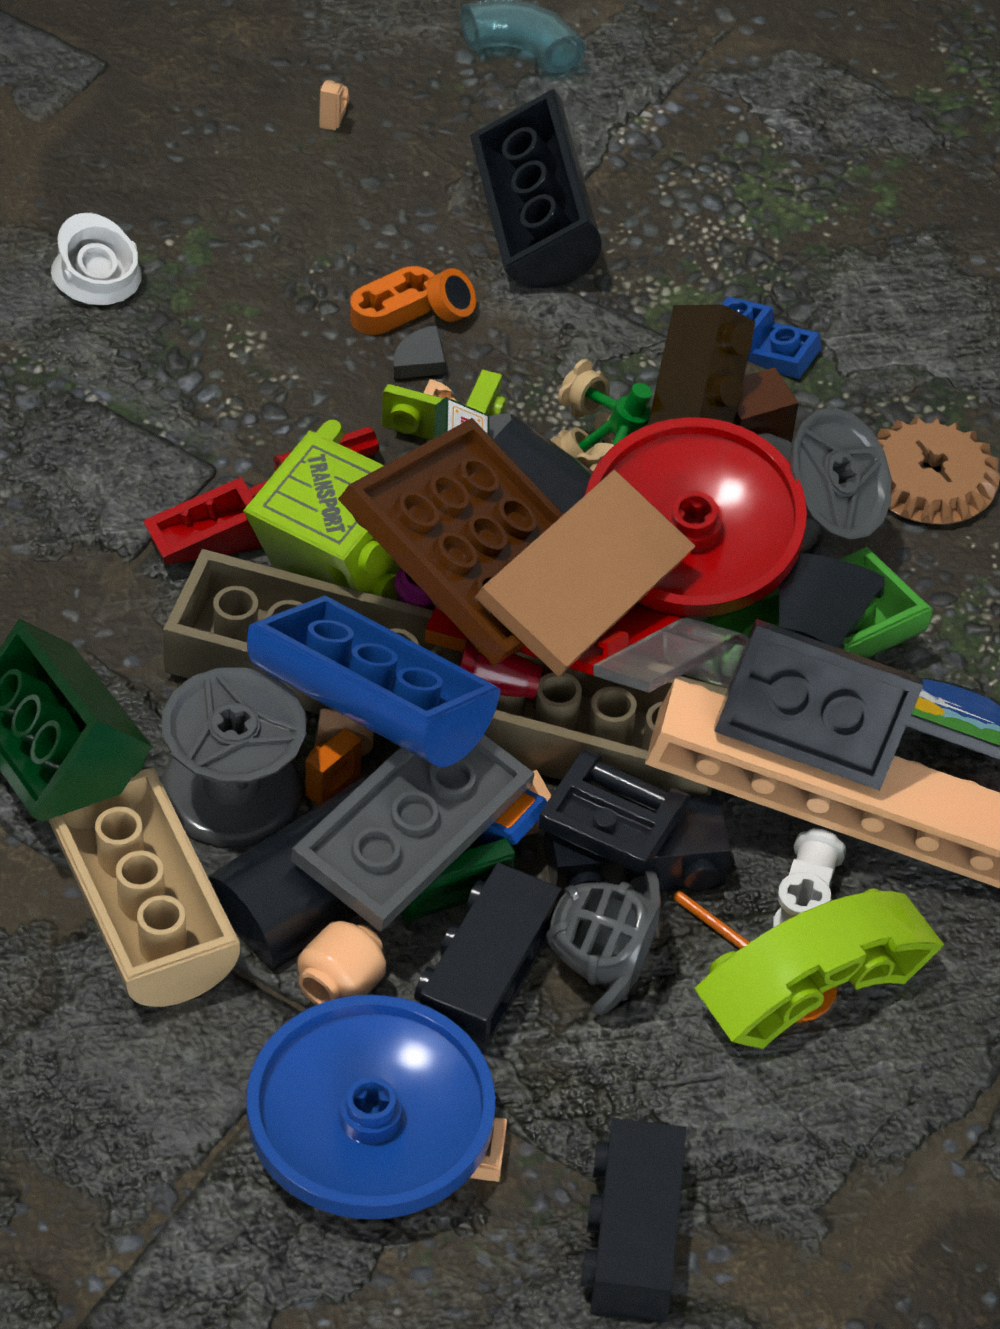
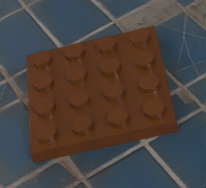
M473 418L348 485L338 500L353 515L355 521L366 529L389 553L395 564L404 570L431 598L435 607L446 614L470 640L472 646L479 653L483 654L493 666L526 646L484 607L475 596L489 580L564 514Z

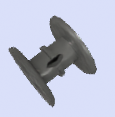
M837 407L815 410L800 423L792 443L769 433L757 434L777 448L788 460L792 476L796 482L799 478L806 500L807 518L804 542L800 553H807L815 545L821 528L830 534L851 540L870 536L883 524L891 504L892 477L885 452L873 431L855 414Z
M247 667L215 668L190 677L175 689L162 711V737L173 757L161 778V783L186 834L193 839L217 847H248L262 842L290 824L302 802L301 776L292 760L296 757L306 736L305 710L294 691L272 675Z

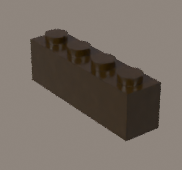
M723 304L674 305L648 425L685 417L710 418L734 424L756 322Z

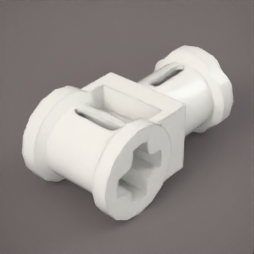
M812 828L798 834L794 843V853L797 855V858L793 859L789 876L784 878L779 885L778 901L781 908L778 909L773 918V927L831 900L830 885L835 867L842 864L846 855L845 844L834 833L824 829Z

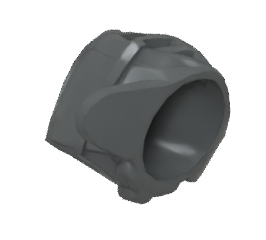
M645 871L647 891L644 894L635 891L633 886L626 882H621L620 885L605 882L581 883L576 886L571 884L564 889L565 894L560 898L553 912L550 930L546 934L549 946L575 973L587 979L589 984L607 989L604 995L591 1007V1011L598 1016L612 1010L627 996L633 984L638 980L656 935V927L661 910L659 880L654 872Z

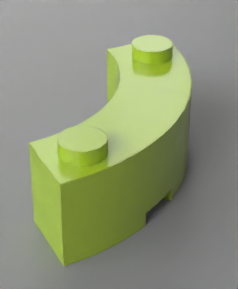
M873 888L863 893L838 898L806 910L766 931L737 952L730 951L719 956L710 965L709 975L694 989L731 1042L764 1049L792 1024L819 1008L824 1001L823 992L846 982H850L855 990L885 983L904 985L944 944L906 894L895 891H879Z

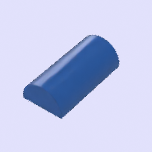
M326 595L249 625L247 651L251 662L257 668L437 767H447L463 759L480 741L496 711L501 691L497 686Z

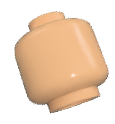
M345 921L328 924L304 948L298 957V984L302 992L315 1005L342 997L368 995L386 974V959L382 952L383 945L380 938L372 929L365 925H355Z

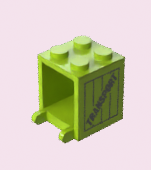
M328 420L316 433L311 430L307 432L243 512L273 568L397 600L398 595L394 580L400 568L395 564L389 553L366 529L355 521L353 515L338 500L349 484L384 465L338 444L344 437L342 425L337 420Z

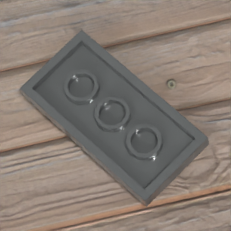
M485 735L482 736L477 745L463 759L447 767H437L400 747L292 848L291 861L382 932L532 786L535 773Z

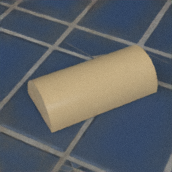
M153 766L141 770L136 776L132 777L121 795L48 820L131 999L141 1005L150 1007H164L183 1003L207 992L230 973L239 958L240 942Z

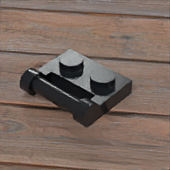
M583 749L540 812L538 828L644 875L673 827L681 822L687 810L690 795L676 788H672L669 792L601 762V755L588 749ZM591 783H594V784H596V785H598V786H600V787H603V788H605V789H607V790H609V791H612V792H614V793H616V794H618V795H620V796H623V797H625V798H627V799H629V800H632V801H634V802H636V803H638V804H641V805H643V806H645V807H647V808H650V809L656 811V813H654V812H652V811H650V810H647V809H645V808H643V807H641V806H638V805H636V804H634V803H632V802H629V801H627V800H625V799H623V798H621V797H618V796H616V795H614V794H612V793H609V792H607V791H605V790H603V789H600V788H598V787H596V786H594V785H591Z

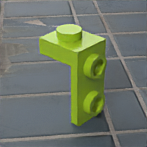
M482 369L466 406L490 416L506 413L508 399L501 396L502 374ZM388 384L382 394V426L404 434L432 440L434 439L435 405L443 400V398Z

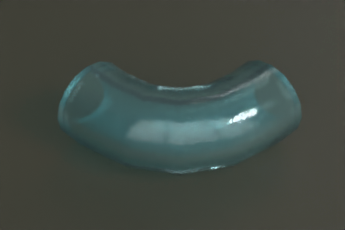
M483 0L464 4L461 7L460 22L462 32L468 46L473 51L499 46L520 48L533 54L546 71L553 74L571 70L584 55L585 44L579 34L556 12L533 2Z

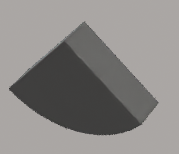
M437 326L425 327L409 334L396 348L393 363L394 379L445 374V359Z

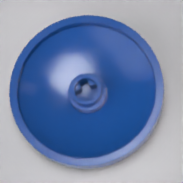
M354 995L333 999L308 1008L283 1024L270 1037L257 1056L250 1073L246 1098L247 1126L252 1145L262 1165L271 1177L294 1197L312 1207L338 1216L355 1219H388L412 1214L437 1204L454 1193L472 1176L484 1158L491 1141L495 1118V1088L491 1071L478 1046L464 1030L443 1014L425 1005L403 998L386 995Z

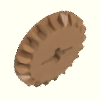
M915 416L910 424L896 420L891 429H880L876 438L885 452L892 477L891 504L889 506V510L921 523L951 524L976 516L993 501L1000 480L998 458L991 456L989 443L978 442L976 431L961 432L958 421L950 426L941 425L937 416L931 423H924L919 417ZM928 462L932 467L941 466V472H936L931 467L923 469V463Z

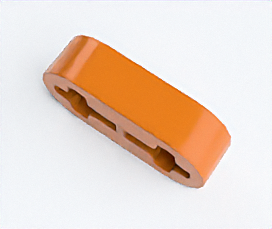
M408 266L358 288L350 297L351 325L360 333L379 335L427 314L433 310L428 300L427 286L434 273L420 266Z

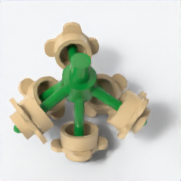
M582 359L575 365L574 370L570 371L564 378L558 393V403L562 406L571 407V414L577 418L595 414L603 406L612 412L610 414L601 412L596 416L593 423L595 431L590 435L582 429L574 427L570 431L563 429L559 432V438L554 436L550 440L594 471L602 457L616 443L632 432L648 426L651 412L648 403L652 396V390L646 384L635 383L628 396L615 400L608 396L610 384L605 374L601 371L595 372L592 369V362Z

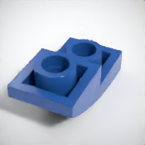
M727 297L722 303L756 322L752 346L748 356V361L765 369L775 367L779 374L800 379L822 349L820 333L775 323L772 306Z

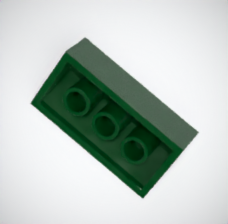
M18 619L0 647V771L32 817L44 822L121 795L131 778L136 776L143 768L146 756L153 746L73 644Z

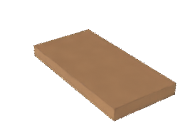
M613 470L480 589L475 598L560 677L691 553L695 545L618 472Z

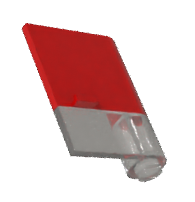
M637 603L569 668L647 693L681 675L729 688L748 637L742 633L684 616L659 612ZM527 646L517 651L538 658Z

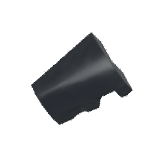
M800 553L791 572L779 585L778 627L843 650L845 647V637L850 633L856 632L864 622L867 606L874 597L881 598L883 596L885 577L872 570L843 560Z

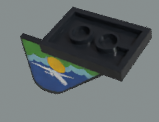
M755 619L715 720L714 732L880 791L906 726L1000 759V702L971 688L936 679L920 678Z

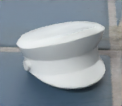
M93 213L73 215L62 224L58 233L59 254L51 266L52 279L62 292L74 300L93 305H109L121 302L136 292L142 281L141 269L138 264L137 246L118 225L104 216Z

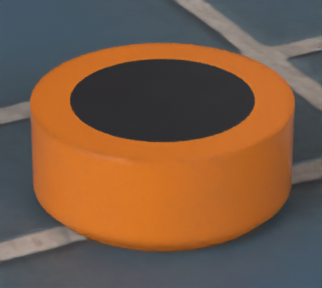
M449 268L432 276L427 286L428 300L433 311L442 320L455 322L472 314L476 306V294L470 279L462 271Z

